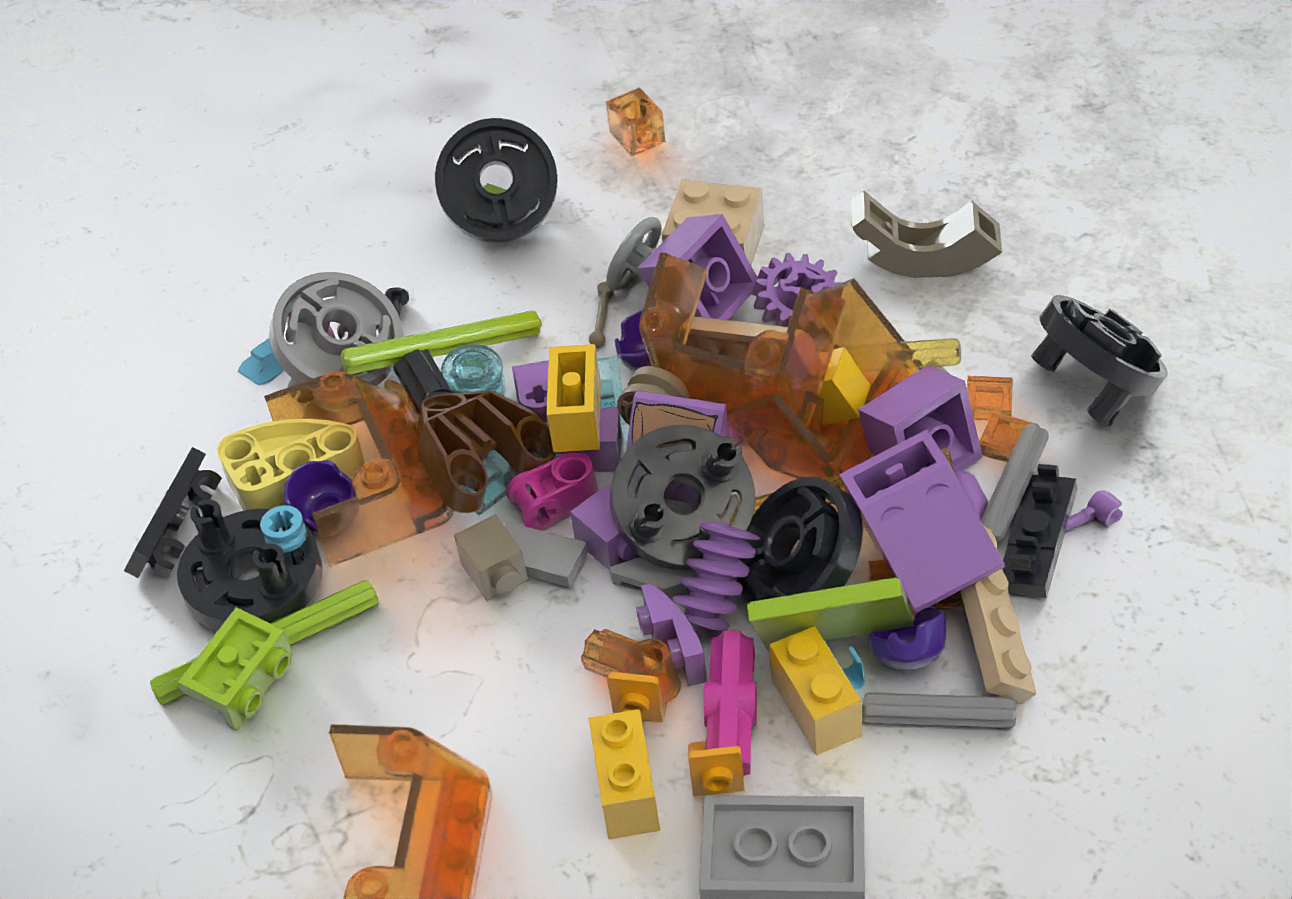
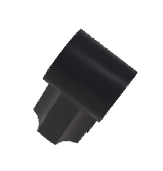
M416 349L405 354L393 366V371L418 414L420 413L422 402L427 398L457 393L450 389L428 349Z

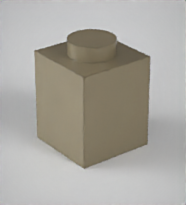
M496 514L454 534L461 565L486 601L502 593H508L518 585L528 581L522 550Z

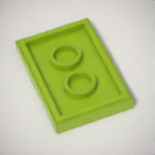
M897 577L754 601L747 604L749 622L767 650H770L769 644L813 626H816L825 640L914 626L911 607L902 583Z

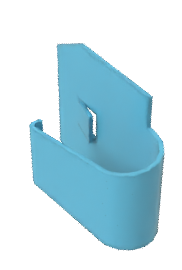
M270 338L252 349L250 352L251 356L244 360L238 369L240 374L257 385L270 382L284 371L274 356Z
M851 646L849 650L852 653L853 663L842 670L855 691H857L864 685L865 677L862 661L854 647Z

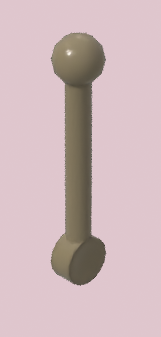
M602 282L597 286L600 302L595 329L589 336V343L595 344L596 348L603 346L605 343L603 327L608 299L614 296V291L607 286L606 282Z

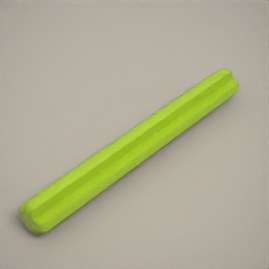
M533 310L346 348L341 351L340 362L346 374L362 373L394 366L405 354L416 349H428L432 357L535 336L540 333L542 321L538 317L537 312Z
M362 580L270 624L285 631L290 646L376 606L378 603L377 593L369 580ZM196 658L159 674L150 680V687L160 704H166L186 695L182 693L178 681Z

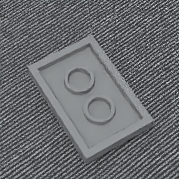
M704 795L699 881L700 899H865L864 797Z

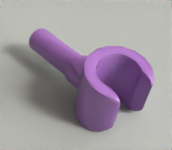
M1097 491L1090 498L1086 508L1068 518L1066 531L1085 522L1088 523L1094 518H1097L1108 527L1112 526L1123 516V512L1119 509L1122 506V502L1108 491Z

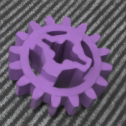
M786 253L783 263L773 257L768 267H761L752 291V295L756 296L753 306L754 309L765 310L761 319L764 323L773 320L777 323L776 326L798 328L800 331L805 332L806 336L811 340L814 339L817 330L827 335L832 325L837 326L848 301V297L843 295L846 285L842 282H834L838 272L836 270L824 271L823 260L820 259L815 264L809 263L808 254H803L800 261H795L791 253ZM822 305H826L824 309L820 310Z

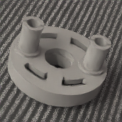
M339 272L311 274L291 284L277 301L269 327L272 351L279 365L291 377L288 383L289 393L293 395L296 389H299L296 396L298 400H308L313 397L315 392L332 396H351L371 390L384 381L392 371L393 366L366 371L367 373L364 375L352 377L361 373L352 375L345 373L340 362L341 351L346 348L403 337L400 317L386 295L374 285L361 278ZM333 296L335 297V298H330V299L323 300L324 298H327V297H333ZM287 317H289V320H288V325H287V330H286V333H285V337H286L287 342H293V344H288V343H286L285 338H284V332H285V325H286ZM328 322L340 323L337 328L338 337L342 339L345 333L348 332L346 340H337L330 337L325 332L322 324Z

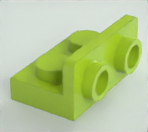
M236 607L178 681L182 693L222 712L227 725L237 730L247 717H252L257 712L265 692L275 679H280L286 673L290 666L292 652L285 631Z

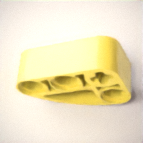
M286 419L266 422L229 434L219 442L217 447V454L228 484L243 511L286 506L284 501V484L293 470L309 461L328 460L334 462L352 481L361 476L366 466L356 430L349 424L330 420Z

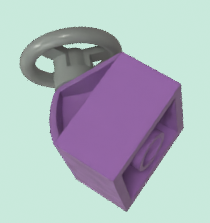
M723 214L687 217L658 247L657 244L661 236L662 226L657 218L648 217L639 222L629 232L614 254L607 271L606 283L611 290L619 291L627 287L636 277H639L646 282L660 308L669 310L676 317L677 323L685 316L728 320L752 294L757 275ZM648 233L646 241L643 243L644 235Z

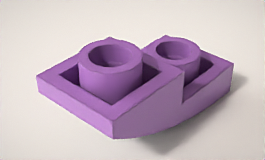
M651 583L642 585L644 606L636 607L642 635H652L657 653L668 650L673 669H683L688 687L707 682L703 649L693 627L683 612L669 597Z

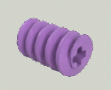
M700 522L699 527L708 533L710 538L709 540H694L693 546L704 554L703 558L687 559L686 562L687 565L697 572V576L681 577L680 583L691 591L690 596L675 595L673 600L685 609L683 614L688 621L713 630H729L730 623L721 614L735 613L736 604L726 595L737 596L742 593L743 586L733 577L748 576L749 567L739 558H752L756 553V549L745 540L761 538L728 524Z

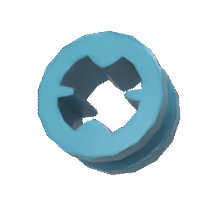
M285 505L274 507L267 511L261 519L260 526L266 544H276L283 549L284 553L294 551L306 540V527L303 523L302 515L297 508Z

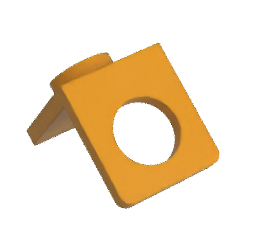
M625 667L623 673L610 672L608 674L607 683L613 713L640 709L643 721L663 723L672 683V673L670 671Z
M705 741L693 742L688 745L693 797L745 791L740 747L733 746L705 750Z

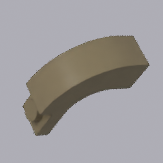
M864 190L851 198V226L853 231L860 239L867 240L868 260L889 272L913 278L950 277L978 268L1002 253L1000 224L973 201L944 219L928 223H916L895 216Z

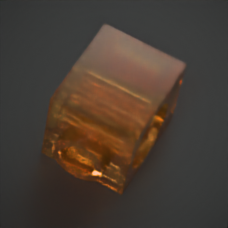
M640 87L606 101L609 132L631 157L666 142L663 112Z

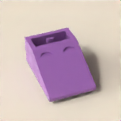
M927 429L839 474L845 491L851 496L861 513L863 527L894 578L900 579L906 597L915 613L1005 568L1000 554L951 465Z

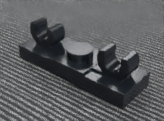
M194 447L190 449L134 549L124 572L139 578L144 567L149 563L154 573L161 577H169L175 565L166 561L161 554H169L179 559L185 546L174 538L163 539L168 529L176 533L179 530L190 509L182 505L187 495L189 500L198 506L199 501L210 500L213 496L203 491L200 485L216 490L222 479L218 473L212 470H198L206 453Z
M1038 464V475H1032L1018 507L1003 558L1005 568L1002 570L1008 580V591L1010 594L1047 598L1065 536L1067 521L1071 515L1078 488L1076 478L1059 477L1057 465Z

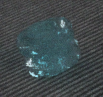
M468 344L454 349L445 357L441 366V373L450 389L457 393L496 391L504 396L506 386L503 364L500 356L493 349L480 344Z

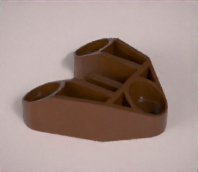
M496 391L436 395L427 398L421 404L418 418V458L442 501L453 511L471 513L482 507L488 484L487 472L482 461L488 458L490 451L499 459L502 458L519 474L530 471L554 459L555 452H553L549 427L534 411ZM529 452L538 453L543 456V459L537 458ZM458 485L471 487L476 493L466 492Z

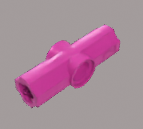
M723 630L719 636L711 638L709 682L704 684V726L707 727L705 750L733 746L740 747L743 776L751 774L752 728H756L757 686L756 682H753V672H755L754 638L747 637L741 630Z

